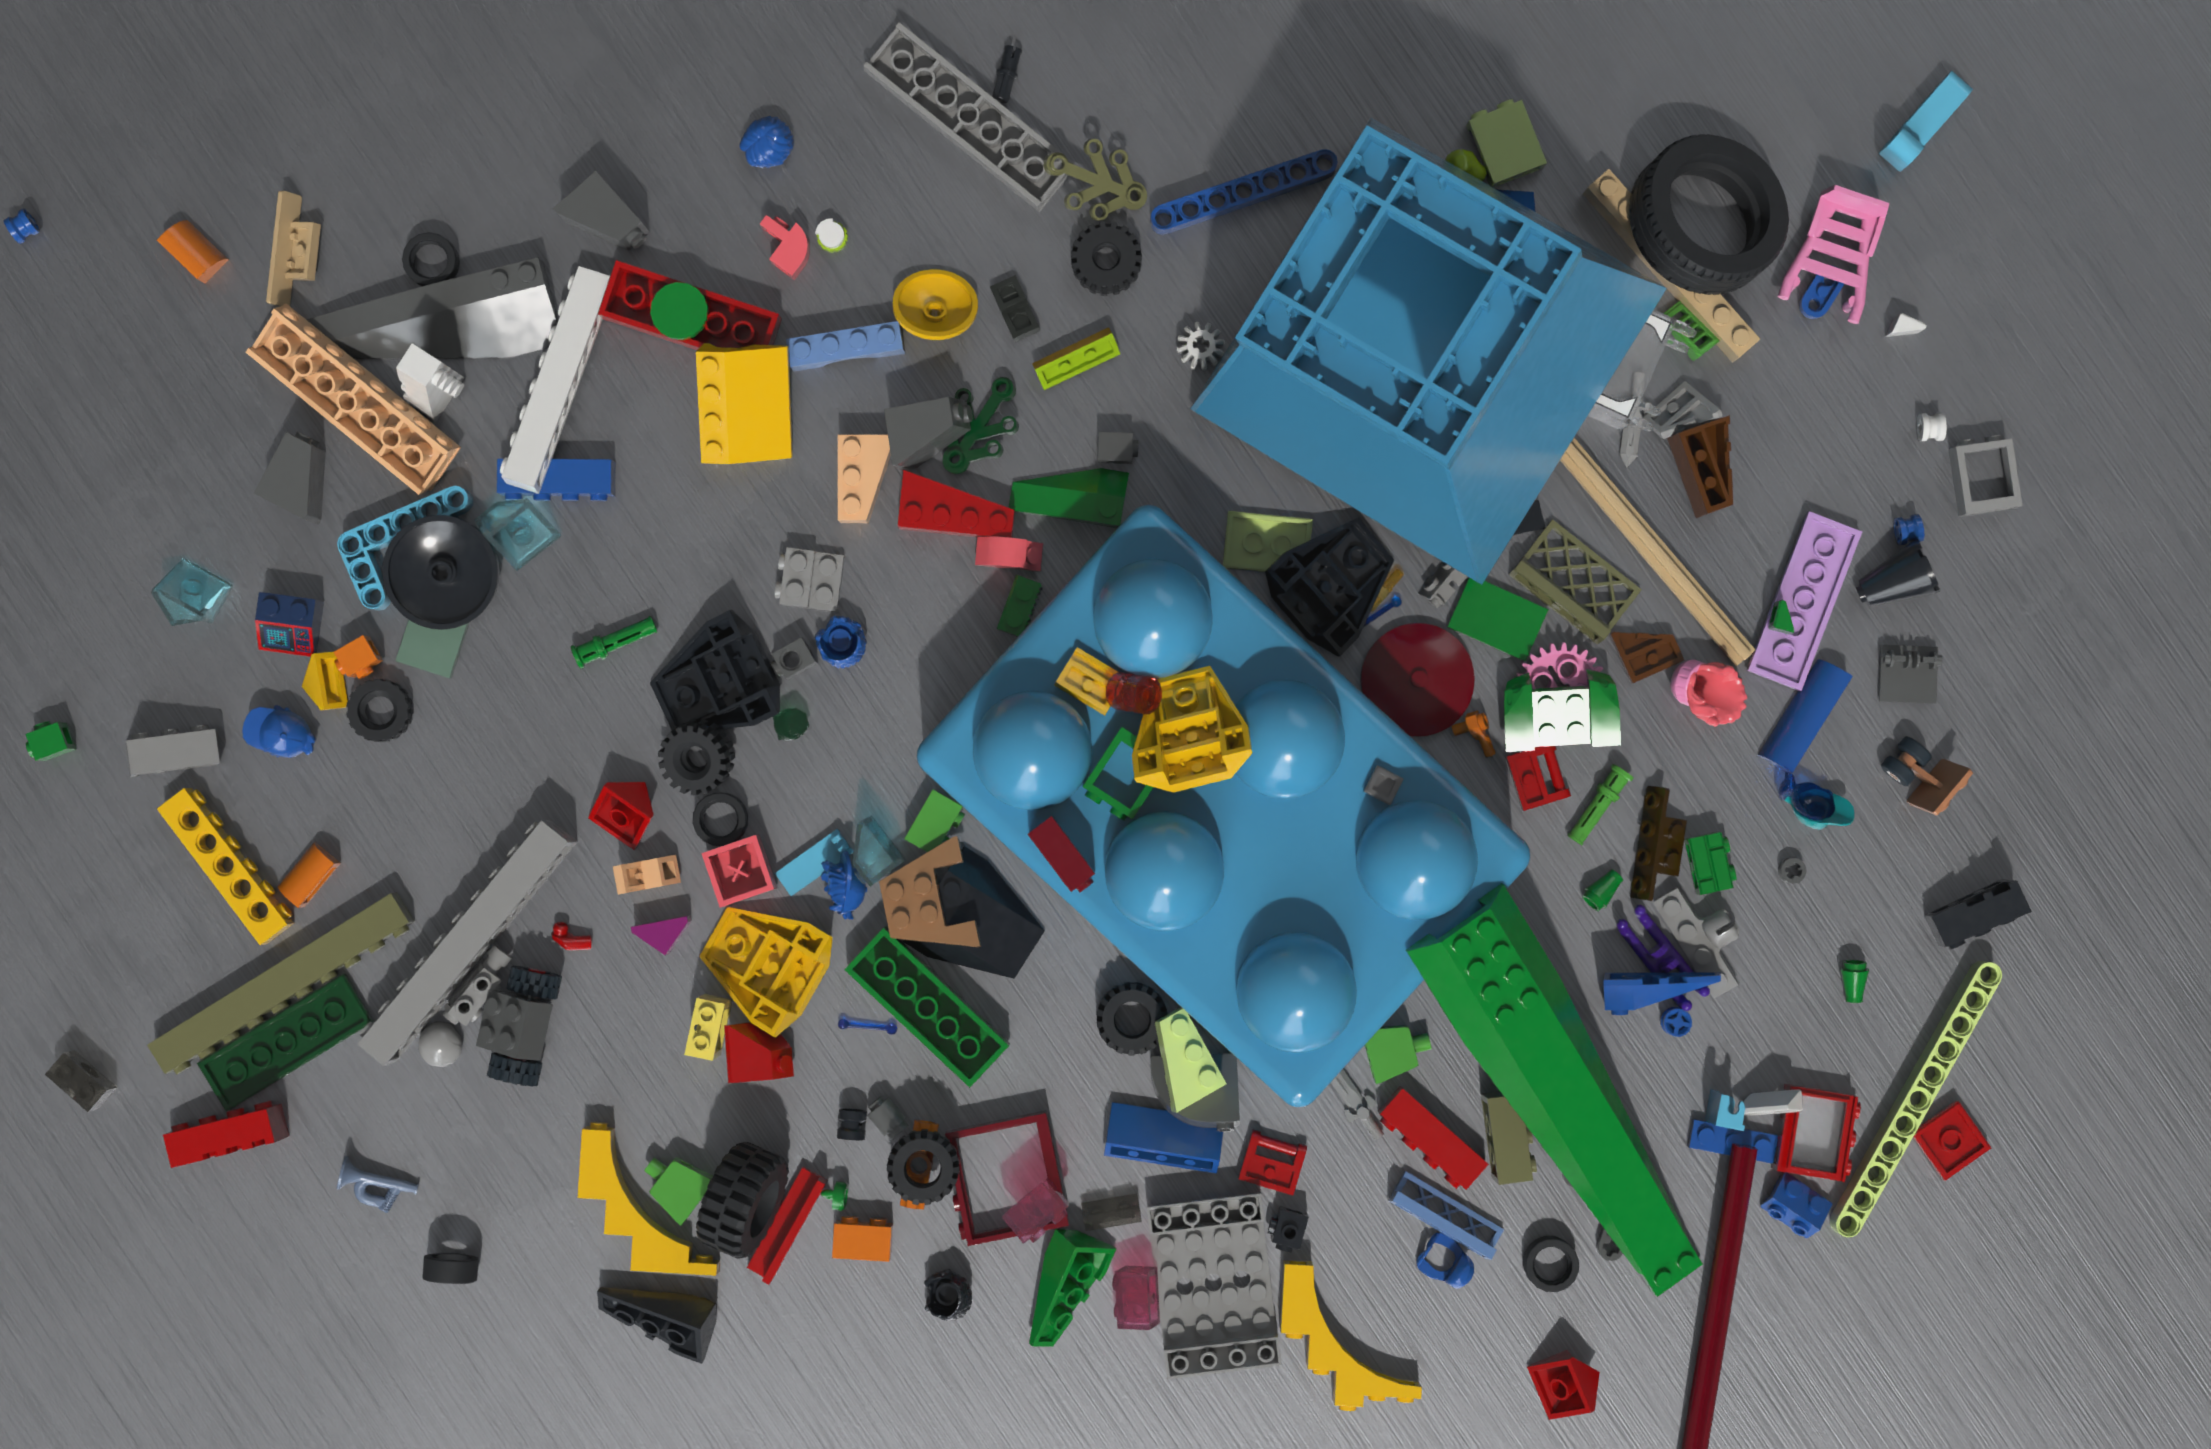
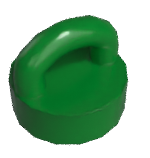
M836 1181L834 1190L824 1189L821 1191L823 1198L832 1200V1210H845L849 1185L846 1182Z

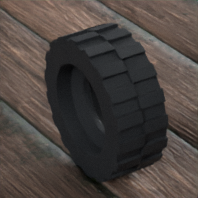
M375 679L365 681L364 684L358 685L356 690L349 696L350 700L346 705L348 707L346 715L350 721L349 725L351 728H354L357 735L363 736L364 739L369 741L388 742L391 739H397L400 737V734L407 731L408 725L413 720L411 719L412 714H414L413 702L407 695L408 692L402 689L401 685L389 680ZM379 696L389 699L394 707L393 717L389 722L382 725L371 722L366 714V707L370 700Z

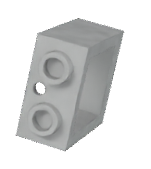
M2002 435L1985 437L1984 443L1975 444L1974 439L1962 440L1957 442L1956 447L1948 450L1959 517L2015 509L2023 506L2012 438L2003 440ZM2001 449L2008 497L1972 502L1964 454Z

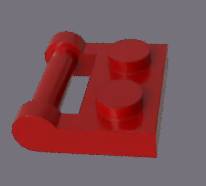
M1539 746L1531 751H1522L1506 756L1522 811L1571 796L1569 788L1565 787L1556 758V746ZM1544 754L1555 792L1550 794L1547 792L1537 760V756Z
M1252 1129L1238 1179L1293 1196L1306 1155L1307 1145L1301 1143L1294 1145L1261 1135V1131ZM1257 1146L1295 1156L1293 1165L1256 1154Z

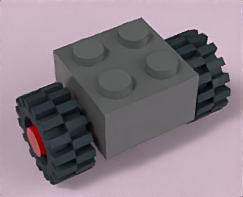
M511 966L506 989L514 992L488 990L476 1046L494 1051V1053H491L487 1071L489 1078L515 1085L538 1086L543 1064L538 1060H541L553 1004L537 1000V997L557 999L562 980L561 975L529 967Z

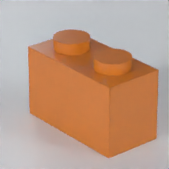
M841 1216V1220H836L834 1223L832 1258L890 1261L893 1223H887L886 1218L877 1217L870 1218V1222L858 1221L859 1217Z

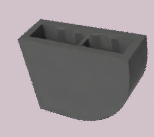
M1232 1053L1211 1054L1227 1084L1177 1113L1171 1111V1101L1165 1079L1163 1059L1161 1056H1151V1078L1154 1091L1163 1107L1171 1115L1192 1126L1217 1128L1218 1132H1230L1234 1130V1127H1239L1240 1113L1236 1056Z

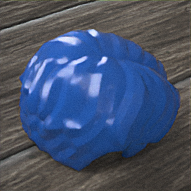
M767 116L754 120L749 125L741 138L739 147L742 151L746 152L745 155L749 165L770 168L783 164L794 147V139L789 126L784 121H781L778 117Z
M832 616L826 628L820 629L815 634L816 645L822 659L838 669L849 668L851 665L854 666L861 660L862 655L865 654L867 640L862 625L851 620L849 617Z

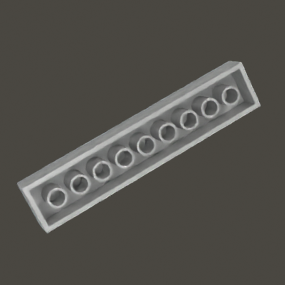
M541 820L539 823L535 821L525 832L527 839L521 845L517 843L506 856L509 858L508 862L503 867L498 866L490 874L488 879L491 882L486 888H480L470 899V902L473 903L471 907L465 912L462 910L453 919L451 924L454 927L447 934L444 932L433 944L436 948L429 956L425 955L415 966V969L418 971L411 978L407 977L396 989L399 994L392 1001L390 999L387 1000L379 1009L378 1013L381 1016L374 1023L369 1022L359 1035L363 1038L357 1045L380 1064L386 1066L398 1061L578 842L552 820Z

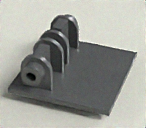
M1881 645L1879 701L1936 704L1938 666L1942 665V655H1938V647Z

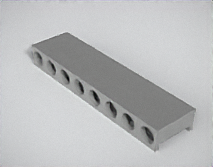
M898 22L895 30L882 46L863 65L864 72L1040 213L1069 177L1067 174L1052 176L1045 171L1043 166L1044 159L1048 154L1061 152ZM1067 157L1068 162L1071 163V164H1074V162H1072V161ZM1057 158L1054 161V167L1060 169L1062 162Z

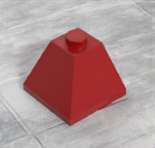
M751 1022L724 1025L728 1083L775 1080L794 1076L792 1047L781 1033L777 1037H773Z

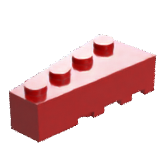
M903 470L898 528L900 530L969 537L1013 538L1015 511L1013 509Z
M270 1100L255 1104V1110L244 1112V1108H239L226 1112V1118L217 1120L216 1115L198 1119L199 1125L189 1127L188 1122L171 1126L172 1132L163 1134L171 1168L206 1160L213 1156L218 1157L230 1154L240 1149L247 1150L263 1144L275 1143L289 1137L282 1104L272 1106Z

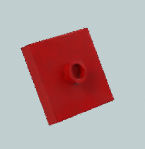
M1957 1100L1920 1125L1913 1136V1139L1944 1181L1991 1149L1989 1143Z

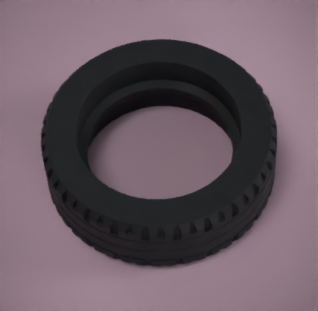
M1699 134L1684 137L1673 142L1640 173L1631 191L1629 220L1633 237L1640 252L1657 273L1674 285L1690 292L1719 295L1720 293L1726 294L1744 287L1773 263L1780 254L1787 238L1789 212L1786 197L1778 178L1769 165L1753 150L1729 138L1718 135ZM1682 175L1704 177L1723 187L1734 198L1744 216L1747 231L1746 245L1740 253L1736 255H1723L1711 252L1696 244L1685 234L1674 216L1670 201L1671 184L1677 177Z

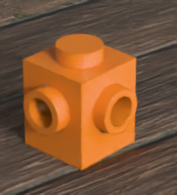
M362 635L334 651L337 657L334 660L335 665L342 675L346 674L347 677L362 679L374 672L372 667L384 661L371 637Z

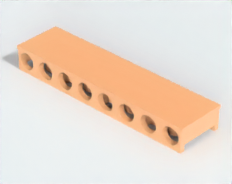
M287 303L274 308L271 312L273 315L253 346L248 348L246 353L418 495L429 490L432 491L461 447Z

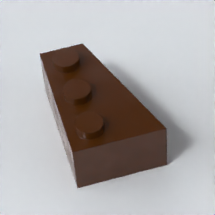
M1730 415L1667 438L1696 518L1733 505L1732 469H1730L1729 458L1731 442H1729L1728 433Z

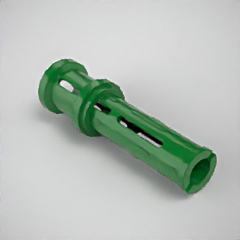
M648 616L646 619L606 636L595 635L592 640L579 646L571 645L570 648L577 665L582 669L585 668V664L599 658L604 660L609 656V652L651 634H656L658 630L652 617Z

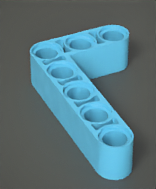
M459 486L448 487L340 535L337 542L338 550L358 597L365 607L380 611L386 609L391 603L386 593L383 574L374 552L389 546L394 536L402 529L400 527L402 517L409 515L412 522L427 517L426 509L431 504H436L438 508L437 515L458 517L467 513L473 506V496L469 491ZM457 493H462L464 495L463 504L459 507H454L452 504L453 496ZM383 526L385 536L382 540L376 541L374 531L376 528ZM352 538H357L359 541V547L355 552L348 550V542ZM367 563L370 566V574L362 579L359 575V568ZM378 589L382 597L379 603L373 605L370 601V595L374 590Z

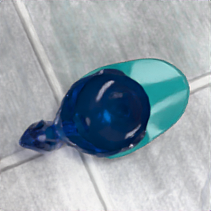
M1785 772V779L1779 786L1778 795L1781 800L1791 804L1795 816L1801 823L1817 830H1821L1828 825L1847 826L1853 823L1855 812L1852 804L1847 799L1812 782L1796 784L1795 776L1790 772Z

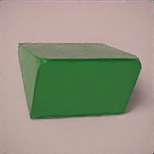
M1776 601L1773 605L1768 624L1769 630L1793 634L1794 627L1786 601Z

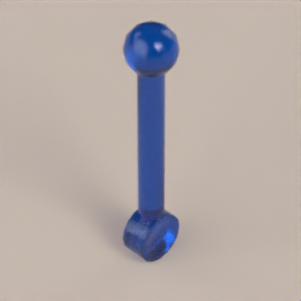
M1398 596L1393 597L1389 604L1368 617L1364 627L1393 607H1400L1402 604L1401 598Z
M846 1019L838 1021V1027L841 1030H846L847 1028L887 1031L891 1035L897 1032V1026L894 1023L877 1025L848 1022Z

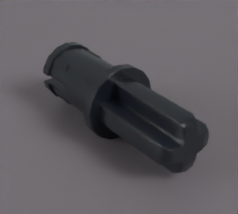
M1011 45L1004 47L1000 68L996 69L998 76L992 97L999 103H1007L1009 101L1013 82L1018 78L1016 71L1022 50L1016 47L1011 58L1014 47Z

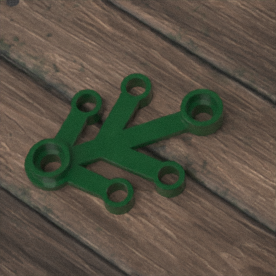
M1000 377L993 382L991 388L992 395L976 420L972 406L973 394L966 388H961L955 393V398L959 400L963 394H968L966 401L967 405L971 407L973 420L970 422L971 430L966 433L961 443L957 439L948 446L943 455V465L950 473L960 474L968 469L971 462L990 457L997 459L1002 456L1004 449L997 440H990L986 443L985 447L971 450L976 441L1002 434L1013 435L1018 431L1019 423L1012 416H1005L1000 423L986 426L1000 403L1012 400L1016 394V386L1009 378ZM1001 384H1006V389L999 392L998 387ZM1009 421H1013L1014 426L1007 430L1005 428L1006 424ZM998 445V451L990 453V448ZM955 455H960V460L957 463H952V458Z

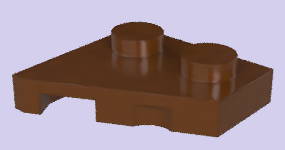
M1621 632L1609 634L1631 684L1685 661L1673 634Z

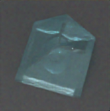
M183 558L152 589L151 594L172 626L197 621L212 624L231 592L233 585Z

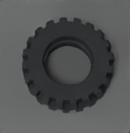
M750 1142L738 1143L729 1150L728 1154H725L721 1164L714 1171L712 1180L709 1181L707 1191L701 1201V1209L698 1212L696 1233L702 1244L737 1259L747 1258V1256L753 1254V1251L760 1246V1242L766 1237L767 1231L772 1226L776 1213L779 1211L781 1200L784 1198L789 1168L782 1156Z

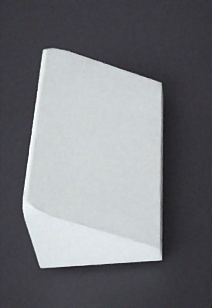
M1799 1089L1752 1093L1744 1100V1115L1791 1113L1803 1110L1802 1092Z

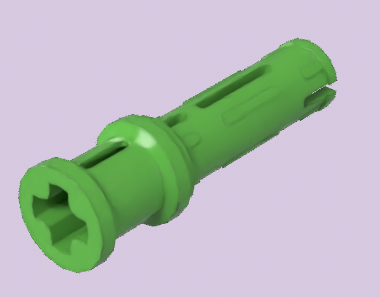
M1615 764L1611 765L1612 770L1604 782L1597 785L1596 790L1598 793L1570 833L1567 834L1569 838L1581 846L1609 805L1620 799L1619 794L1627 782H1632L1634 779L1633 776Z

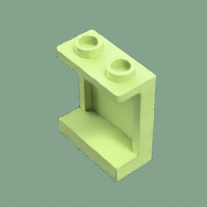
M1513 99L1504 101L1497 105V110L1489 113L1486 109L1471 115V120L1466 125L1467 130L1472 132L1486 167L1488 184L1493 188L1541 170L1547 164L1522 100L1515 103Z

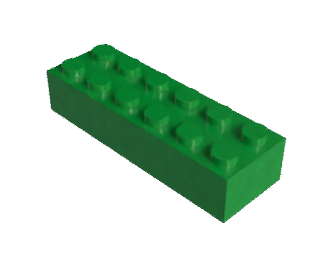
M884 927L844 969L969 1088L1010 1045L994 1027L900 939L890 938L887 927Z

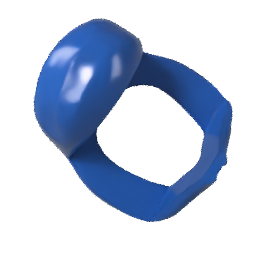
M1435 1233L1426 1245V1250L1421 1252L1416 1261L1417 1268L1423 1274L1432 1279L1444 1281L1456 1289L1467 1285L1474 1274V1263L1456 1241L1443 1233ZM1434 1243L1441 1244L1454 1253L1455 1261L1450 1269L1438 1271L1424 1259Z

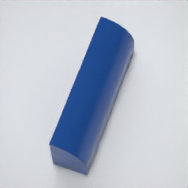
M1112 1102L1104 1156L1217 1173L1223 1132H1218L1217 1128H1202L1186 1124L1165 1110Z

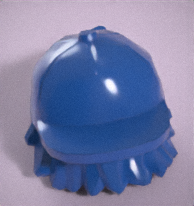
M275 705L273 709L264 707L252 709L243 723V739L247 744L264 752H269L277 758H292L303 752L309 755L314 750L313 746L316 738L311 733L309 725L303 717L291 712L288 707L283 709Z
M845 850L842 851L838 864L828 860L821 863L823 869L826 870L821 874V878L828 883L824 888V892H828L831 900L834 901V904L829 906V909L842 915L845 920H853L852 911L856 910L863 902L867 887L864 875L858 869L851 867L849 853Z

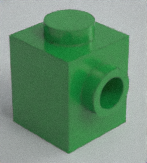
M46 721L33 726L34 731L25 734L28 740L26 742V749L32 758L34 757L35 761H47L76 750L68 724L65 722L51 724L50 721Z

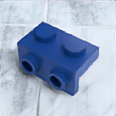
M1784 1172L1779 1176L1770 1197L1765 1199L1760 1207L1767 1211L1772 1218L1780 1220L1790 1227L1795 1234L1809 1238L1821 1230L1833 1203L1788 1172Z

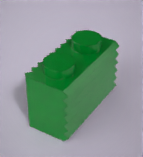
M1016 575L997 626L998 630L1018 637L1026 629L1028 622L1031 621L1030 617L1033 616L1032 611H1035L1036 601L1039 600L1038 595H1041L1040 590L1043 589L1041 583Z

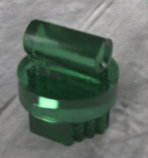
M797 708L781 710L780 714L773 717L778 740L792 741L798 739L809 728L806 713Z

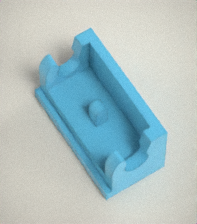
M1710 1089L1705 1120L1715 1126L1744 1131L1745 1104L1740 1101L1738 1111L1733 1114L1734 1098L1724 1095L1718 1090Z

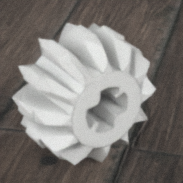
M1195 322V332L1186 326L1184 331L1188 337L1178 336V341L1185 345L1177 347V353L1187 352L1181 358V362L1186 363L1192 359L1190 368L1193 370L1196 368L1197 362H1201V369L1205 371L1207 370V360L1211 365L1216 366L1217 360L1214 356L1223 357L1224 352L1216 347L1223 346L1225 341L1223 339L1215 340L1220 334L1219 329L1214 330L1211 334L1209 333L1210 323H1207L1205 329L1201 330L1200 323ZM1197 340H1202V343L1205 345L1208 344L1203 353H1200L1198 348H1193V345L1196 346Z

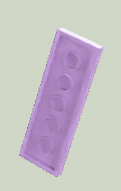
M1810 511L1806 513L1755 646L1756 650L1752 654L1746 671L1797 691H1802L1862 531ZM1776 601H1786L1794 627L1793 634L1769 630L1768 624L1773 605Z

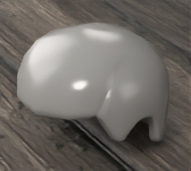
M435 1021L427 1025L421 1032L418 1050L421 1057L429 1065L446 1067L454 1063L462 1052V1038L451 1023Z

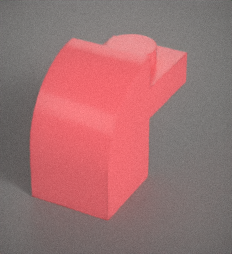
M766 215L761 221L760 226L764 231L781 242L769 260L775 267L795 280L809 260L810 244L808 238L797 223L788 231L789 225L779 217L775 216L774 219H771Z
M977 537L975 565L1041 571L1043 543L1009 537Z

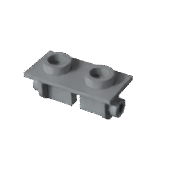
M1442 561L1441 567L1434 575L1425 580L1423 588L1418 594L1429 599V602L1436 608L1440 605L1444 606L1456 591L1449 583L1453 581L1456 585L1460 586L1467 576Z

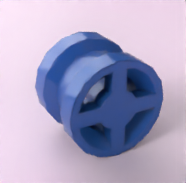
M25 208L19 210L17 216L13 218L8 217L3 220L7 230L19 244L25 242L27 236L40 233L38 224Z
M1919 514L1911 515L1908 519L1902 517L1894 518V534L1899 546L1906 545L1908 541L1912 540L1924 541V525Z
M1670 1007L1662 1013L1660 1025L1666 1033L1675 1037H1681L1690 1031L1692 1019L1687 1011L1678 1007Z

